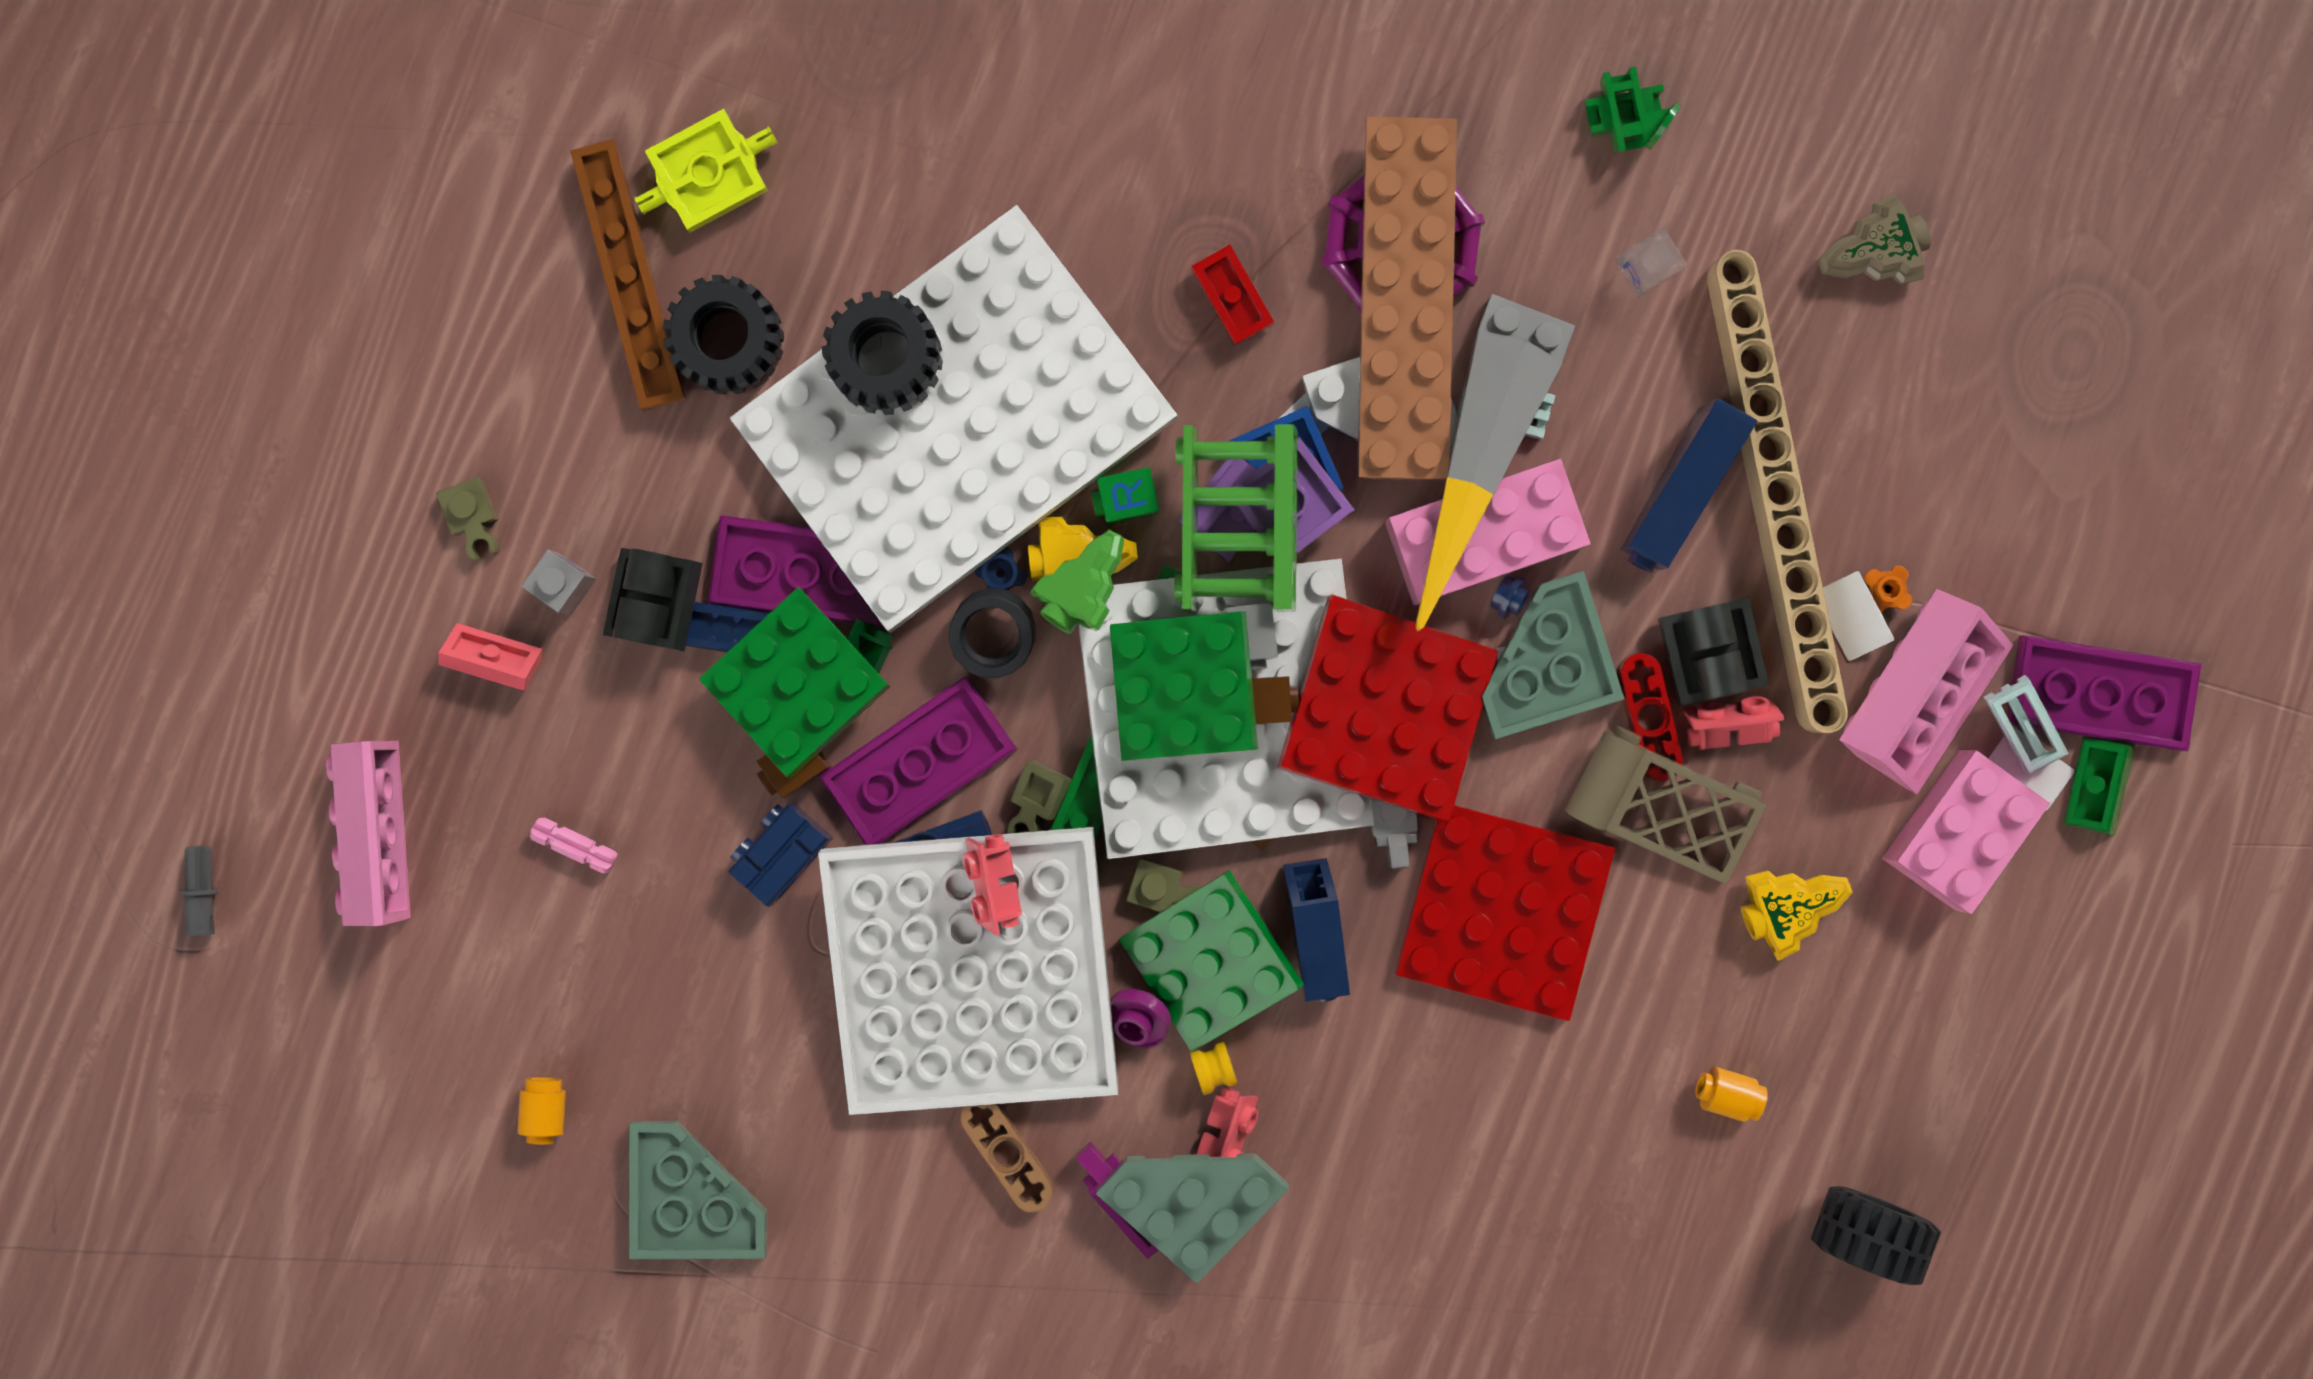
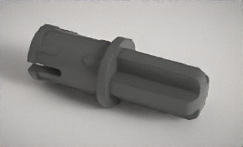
M205 845L189 846L184 850L185 889L180 890V895H184L185 906L184 935L202 936L215 934L213 904L214 894H218V889L213 888L212 849Z

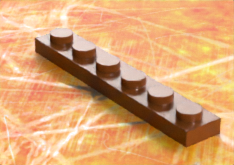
M614 139L570 150L640 410L645 412L685 401L687 399L679 369L670 360L671 353L665 349L663 339L668 338V333L663 330L665 317L618 144Z

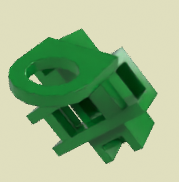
M1636 66L1629 67L1627 74L1611 77L1610 72L1603 73L1600 79L1602 97L1587 99L1584 103L1591 137L1610 134L1614 153L1643 147L1651 150L1681 107V105L1675 102L1671 108L1662 109L1659 95L1664 92L1663 84L1640 88ZM1624 91H1628V92H1629V93H1624V94L1615 95V93H1619V92H1624ZM1631 102L1633 103L1636 118H1633L1632 108L1630 104ZM1597 109H1598V112H1599V117H1600V122H1601V124H1599V122H1598V117H1597V112H1596ZM1638 136V138L1624 141V139Z

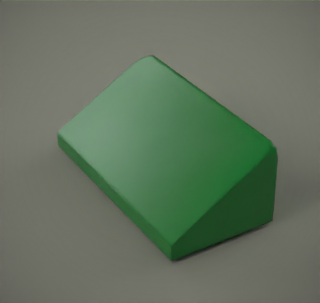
M2083 737L2063 824L2115 835L2134 748L2128 745Z

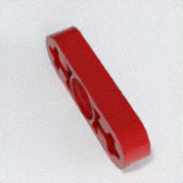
M1638 653L1629 655L1621 661L1617 677L1624 697L1623 702L1630 731L1642 737L1639 742L1640 746L1655 753L1654 743L1644 745L1643 737H1657L1666 732L1667 741H1658L1662 754H1670L1672 761L1682 765V753L1661 666L1649 654ZM1639 661L1641 667H1649L1650 675L1644 678L1646 691L1656 689L1657 697H1644L1635 702L1633 701L1632 693H1642L1638 680H1630L1628 672L1635 669L1634 662ZM1646 704L1657 706L1662 714L1660 725L1653 730L1644 729L1638 722V712ZM1649 765L1645 773L1646 777L1658 781L1669 780L1666 769L1665 772L1661 773L1658 767H1651Z

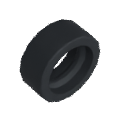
M986 588L973 592L959 604L949 626V644L954 658L965 670L979 677L999 678L1014 673L1025 664L1035 642L1036 623L1031 609L1019 596L1005 589ZM999 608L1009 613L1016 621L1019 629V639L1015 648L1010 653L999 658H988L975 652L969 645L966 637L967 624L970 618L979 610Z

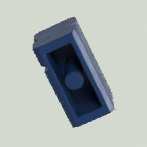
M789 803L785 808L777 804L761 821L760 824L765 830L755 842L748 837L730 856L736 862L728 871L730 875L767 907L773 906L814 861L819 851L824 849L833 839L825 829L795 803Z

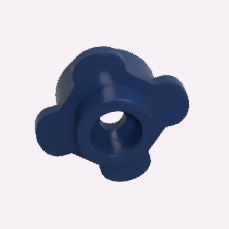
M1005 547L974 571L977 577L984 580L988 588L1005 589L1008 591L1014 586H1023L1027 581L1026 571L1017 566L1014 561V552L1008 547ZM999 569H1003L1005 571V575L1003 577L997 576L996 573Z

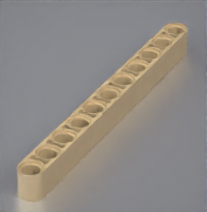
M1731 250L1710 266L1707 273V284L1732 406L1758 420L1741 450L1795 715L1799 725L1806 731L1811 733H1833L1845 724L1848 717V708L1756 262L1749 253L1742 250ZM1724 264L1734 265L1741 274L1739 284H1732L1724 278ZM1733 308H1741L1748 313L1750 318L1748 328H1741L1733 322ZM1743 351H1749L1757 357L1759 362L1757 372L1747 371L1742 366L1741 354ZM1752 395H1759L1765 399L1767 403V413L1765 416H1758L1751 410L1750 399ZM1762 438H1767L1775 444L1776 456L1773 461L1765 459L1759 452V443ZM1771 482L1779 483L1785 490V499L1781 505L1773 503L1768 496V487ZM1782 525L1789 527L1794 534V543L1790 549L1782 547L1777 540V532ZM1791 569L1798 571L1803 578V586L1798 593L1792 592L1786 584V576ZM1800 613L1806 614L1812 622V630L1807 637L1801 636L1795 628V620ZM1810 657L1815 658L1821 666L1820 676L1815 681L1809 680L1804 672L1805 662ZM1819 701L1825 702L1830 710V717L1824 725L1818 724L1813 717V709Z

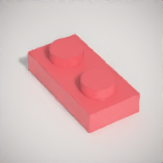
M459 623L455 625L438 653V665L523 691L526 690L542 662V648Z

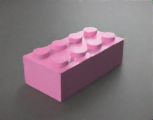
M1561 459L1501 479L1441 596L1591 544ZM1442 500L1389 517L1385 521L1413 606L1421 603Z

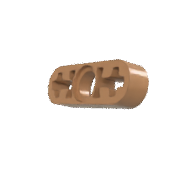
M978 1105L981 1110L988 1107L992 1110L993 1113L989 1117V1122L995 1131L1000 1125H1003L1007 1130L995 1135L988 1145L982 1140V1138L989 1136V1131L981 1122L974 1125L971 1122V1118L975 1113L972 1108L974 1106H964L961 1112L962 1127L1014 1203L1026 1212H1038L1044 1209L1052 1198V1180L1001 1105ZM1002 1141L1015 1143L1020 1150L1019 1160L1012 1165L999 1163L994 1155L996 1145ZM1026 1162H1029L1032 1168H1028L1025 1171L1029 1181L1032 1184L1040 1181L1044 1185L1040 1191L1041 1199L1037 1201L1033 1196H1029L1026 1199L1022 1196L1025 1190V1183L1019 1175L1014 1181H1011L1008 1175L1015 1174L1021 1170Z

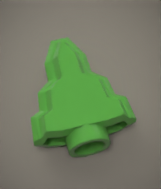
M1108 530L1090 542L1078 558L1064 561L1053 574L1043 575L1030 593L1034 598L1045 604L1040 614L1048 622L1068 634L1072 633L1077 624L1094 631L1100 629L1110 611L1106 603L1114 590L1111 575L1121 561L1124 545L1123 537Z

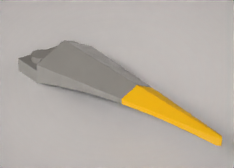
M1491 294L1473 340L1444 495L1415 625L1417 632L1424 628L1563 363L1564 355L1575 328L1573 324Z

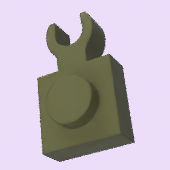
M476 477L436 492L451 535L466 534L465 549L470 559L480 560L476 547L482 540L488 542L491 553H499V543L488 532L486 524L497 521L498 518L482 478Z
M1027 760L1011 799V802L1021 806V810L1010 821L1007 829L1008 834L1019 833L1023 823L1028 826L1029 832L1042 831V818L1055 820L1072 779L1036 760Z
M1140 857L1126 901L1161 912L1171 906L1173 902L1179 901L1202 887V885H1181L1179 882L1183 871Z

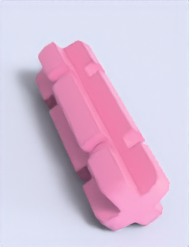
M538 818L530 832L531 840L544 846L550 844L552 850L579 863L586 864L588 862L590 863V868L600 873H609L614 866L617 858L616 851L604 845L597 847L595 846V841L566 827L559 829L557 828V823L547 818Z

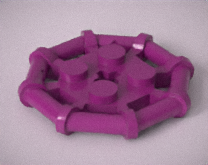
M1364 176L1338 196L1332 195L1327 203L1330 207L1325 256L1321 258L1322 267L1329 269L1359 308L1357 312L1360 314L1362 283L1348 264L1358 260L1362 265L1363 212L1355 204L1364 198ZM1457 186L1455 215L1458 219L1455 220V235L1462 233L1459 263H1454L1453 298L1468 286L1474 287L1478 280L1475 271L1481 226L1485 224L1483 214H1478ZM1348 220L1359 225L1357 246L1355 249L1343 250Z

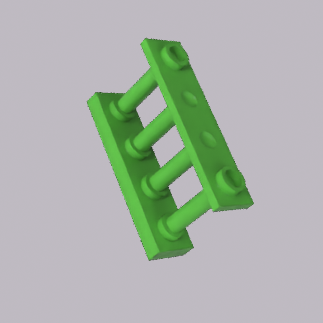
M1294 424L1275 425V437H1267V441L1198 442V430L1193 425H1183V437L1176 438L1175 445L1177 465H1183L1182 574H1176L1174 579L1175 601H1182L1183 610L1197 612V597H1266V601H1274L1273 609L1277 612H1296L1298 430ZM1198 460H1267L1268 464H1275V482H1267V487H1198ZM1267 505V510H1274V528H1267L1266 533H1198V506ZM1197 551H1266L1267 556H1274V574H1266V578L1197 579Z

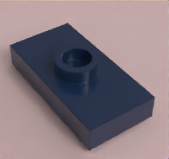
M695 602L686 646L727 653L759 624L768 613Z

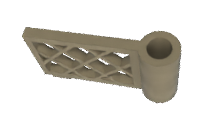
M1617 726L1614 732L1605 730L1565 811L1587 825L1611 832L1727 884L1767 807L1764 802L1760 801L1763 793L1737 780L1733 788L1650 751L1639 745L1642 737L1623 727ZM1650 763L1666 769L1671 785L1648 793L1646 792L1642 779ZM1674 773L1687 779L1677 782ZM1696 784L1706 787L1711 803L1687 811L1680 790ZM1639 788L1641 795L1633 798L1634 794ZM1715 792L1720 793L1726 797L1717 800ZM1674 793L1680 814L1657 822L1650 801ZM1737 802L1751 808L1742 824L1726 828L1720 808ZM1644 803L1650 825L1633 831L1619 825L1627 809ZM1714 811L1720 832L1697 840L1690 819ZM1684 822L1690 842L1673 849L1664 845L1660 830ZM1654 832L1656 841L1646 837L1645 835ZM1737 835L1732 844L1730 837ZM1724 840L1728 853L1720 869L1704 863L1700 848ZM1694 851L1696 859L1686 855L1685 853Z

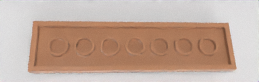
M1367 116L1365 120L1357 479L1447 480L1450 463L1457 119Z

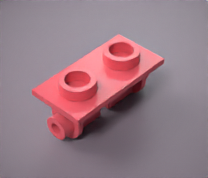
M1759 696L1747 697L1738 703L1722 704L1716 701H1706L1698 704L1697 707L1683 708V713L1692 726L1691 729H1687L1688 745L1690 747L1697 746L1698 750L1730 746V731L1737 730V743L1739 745L1772 742L1773 737L1780 736L1779 721L1784 720L1783 714L1772 699Z
M1003 834L985 837L986 845L970 837L965 838L968 852L963 854V865L969 880H973L976 897L971 899L974 918L977 924H981L983 928L991 933L999 935V922L1002 928L1014 927L1019 925L1018 917L1022 915L1017 884L1009 882L1000 885L998 879L1015 874L1009 842H1004Z
M1223 1086L1221 1094L1216 1093L1207 1121L1208 1125L1221 1129L1220 1135L1218 1137L1204 1132L1197 1155L1210 1154V1157H1236L1237 1154H1244L1242 1148L1246 1135L1253 1131L1258 1120L1259 1112L1255 1107L1259 1097L1255 1095L1239 1096V1091Z

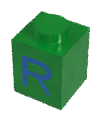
M1150 467L1097 478L1099 489L1091 491L1096 517L1105 516L1107 526L1159 515V506Z

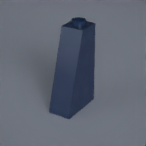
M1719 398L1697 410L1621 547V550L1630 554L1628 561L1631 564L1649 573H1652L1654 568L1659 571L1669 568L1755 427L1757 419Z

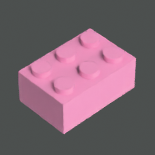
M1958 750L1882 859L1953 910L1972 914L2051 803L1977 750Z

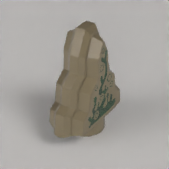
M1894 194L1873 204L1871 214L1855 222L1852 234L1834 242L1817 261L1822 275L1849 278L1864 273L1875 281L1893 278L1900 285L1924 279L1922 252L1930 248V233L1924 219L1920 215L1909 217L1904 204Z

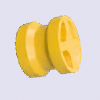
M1224 1041L1215 1044L1213 1050L1207 1052L1200 1050L1190 1052L1204 1096L1213 1093L1215 1087L1223 1084L1228 1087L1238 1085Z

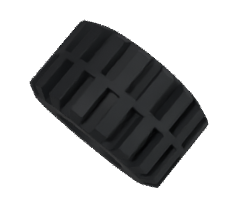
M712 275V281H706L703 277L694 280L693 282L696 287L690 291L686 287L682 288L678 292L682 297L678 304L671 301L667 309L672 315L670 320L664 319L663 330L668 333V338L663 340L665 349L672 355L669 357L670 360L684 376L707 391L712 390L716 394L727 395L728 391H732L737 395L746 393L745 388L750 385L754 389L763 384L760 379L765 374L768 376L773 374L776 369L772 365L775 359L781 360L783 354L779 347L780 342H784V332L779 325L782 322L778 313L752 284H746L740 278L731 276V279H726L723 275ZM722 312H737L741 314L748 324V337L743 348L736 355L728 359L714 360L707 357L701 347V334L706 323L712 317Z
M871 291L862 293V302L856 304L853 298L846 301L844 304L848 310L843 314L836 310L831 316L834 322L833 328H825L823 337L827 341V345L822 346V356L827 362L824 365L825 369L839 391L856 407L860 405L866 412L875 414L876 410H881L884 415H894V408L899 407L904 412L913 408L911 402L918 398L922 403L928 397L925 390L929 386L935 388L939 380L936 372L937 370H942L941 342L925 312L918 305L914 306L909 298L901 294L898 299L894 298L890 291H881L880 297L876 298ZM882 332H894L906 338L908 342L907 355L903 363L896 370L885 375L875 376L864 373L860 369L858 363L859 353L869 338Z
M1835 1186L1828 1189L1811 1235V1240L1824 1252L1862 1270L1901 1284L1921 1285L1923 1284L1941 1231L1931 1221L1904 1208L1851 1188Z

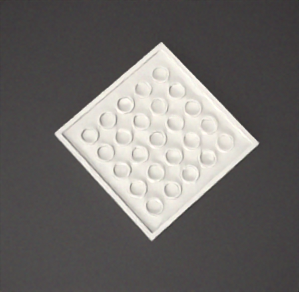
M1342 559L1297 564L1296 612H1277L1273 609L1274 601H1266V597H1197V612H1187L1182 609V601H1175V578L1113 585L1114 590L1106 603L1110 611L1100 629L1094 631L1078 624L1107 859L1374 826L1371 798L1277 768L1290 722L1256 724L1257 750L1121 761L1109 624L1217 614L1227 607L1272 602L1278 657L1266 660V669L1251 670L1252 678L1289 676L1290 686L1296 685L1299 694L1327 596L1333 594L1347 599ZM1274 566L1197 575V579L1266 578V574H1274Z
M1093 827L1003 834L1004 842H1009L1015 874L998 878L999 884L1002 885L1009 882L1017 884L1022 915L1018 917L1019 925L1014 927L1002 928L999 922V935H995L983 928L981 924H977L972 912L971 899L976 897L973 880H969L963 865V854L968 852L965 838L969 837L825 848L819 851L818 856L849 1115L1118 1095L1119 1086ZM987 836L970 837L978 841L979 843L986 845L985 837Z

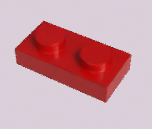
M1230 244L1191 266L1194 276L1234 346L1274 325L1273 318Z

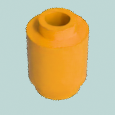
M1713 1066L1708 1073L1703 1072L1700 1075L1695 1090V1096L1697 1099H1700V1106L1703 1110L1741 1122H1746L1749 1119L1753 1121L1759 1120L1764 1112L1768 1095L1767 1088L1759 1085L1757 1079Z
M551 1077L525 1079V1089L520 1090L517 1134L526 1136V1143L539 1145L553 1144L554 1136L564 1134L566 1090H562V1079Z

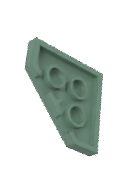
M1584 571L1537 586L1482 695L1483 709L1493 739L1496 740L1624 700Z
M632 1121L629 1123V1259L766 1258L767 1209L679 1121Z
M1256 1153L1237 1154L1236 1157H1210V1154L1173 1155L1172 1158L1146 1159V1156H1127L1097 1188L1096 1195L1198 1284L1288 1191L1289 1183Z

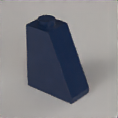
M1327 858L1284 864V878L1300 979L1304 983L1302 989L1305 1002L1314 1000L1328 1002L1340 996L1350 995L1339 901Z

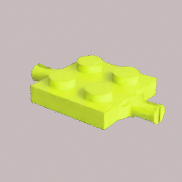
M722 109L645 150L655 169L658 186L635 197V201L644 215L667 202L678 212L684 226L691 233L768 192L757 170V162L754 155L778 144L769 126L745 139L735 129L726 111Z

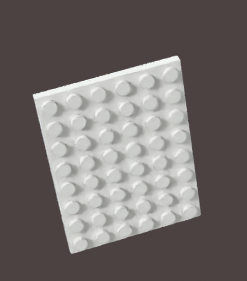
M1018 205L1014 206L894 295V298L898 299L901 294L909 298L914 306L918 305L932 323L941 342L942 351L940 356L943 364L942 370H937L936 372L939 380L935 388L929 386L925 390L928 397L922 403L917 398L911 402L912 409L904 412L901 407L894 408V415H884L881 410H876L875 414L866 412L860 405L856 407L839 391L828 375L824 366L827 362L822 356L821 349L730 417L742 436L889 633L912 618L1178 419L1177 413ZM882 332L869 338L859 353L858 363L860 369L864 373L875 376L885 375L896 370L903 363L907 355L908 342L906 338L894 332Z

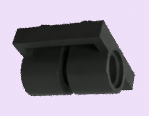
M621 548L603 636L684 652L703 563L640 549Z
M1749 597L1658 618L1678 705L1723 697L1769 685Z

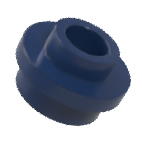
M1506 575L1501 581L1490 604L1491 608L1499 611V617L1506 619L1510 613L1518 615L1529 596V591L1524 589L1526 583L1524 578L1519 576L1514 579Z

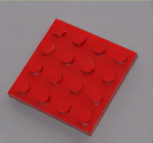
M1333 594L1327 596L1298 694L1299 710L1292 715V722H1290L1277 768L1442 822H1450L1483 706L1482 695L1490 681L1498 650L1424 626L1423 629L1417 632L1416 622Z
M1454 805L1450 822H1442L1435 819L1394 974L1570 1022L1615 848Z

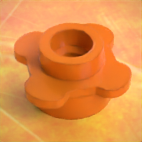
M1894 566L1890 571L1884 572L1871 569L1864 575V582L1880 612L1890 607L1904 610L1911 605L1912 596L1907 592L1906 586L1909 573L1904 567ZM1886 585H1889L1892 588V591L1889 594L1885 593L1884 587Z

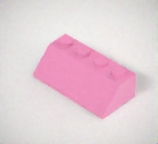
M1936 589L1930 600L1920 608L1917 620L1906 637L1896 645L1893 657L1881 676L1876 678L1871 684L1868 696L1857 713L1847 721L1844 733L1839 740L1858 758L1907 790L1918 794L2008 655L2013 644L1981 607Z
M399 740L332 744L331 754L327 756L326 771L329 780L333 781L334 799L330 801L329 816L332 825L336 826L337 844L333 846L332 850L333 865L335 870L339 871L340 889L337 890L335 896L337 913L342 916L343 926H382L410 919Z

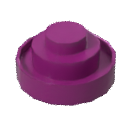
M1136 989L1120 990L1111 997L1113 1035L1130 1046L1145 1049L1156 1047L1164 1041L1171 1025V1017L1163 1002L1149 992Z

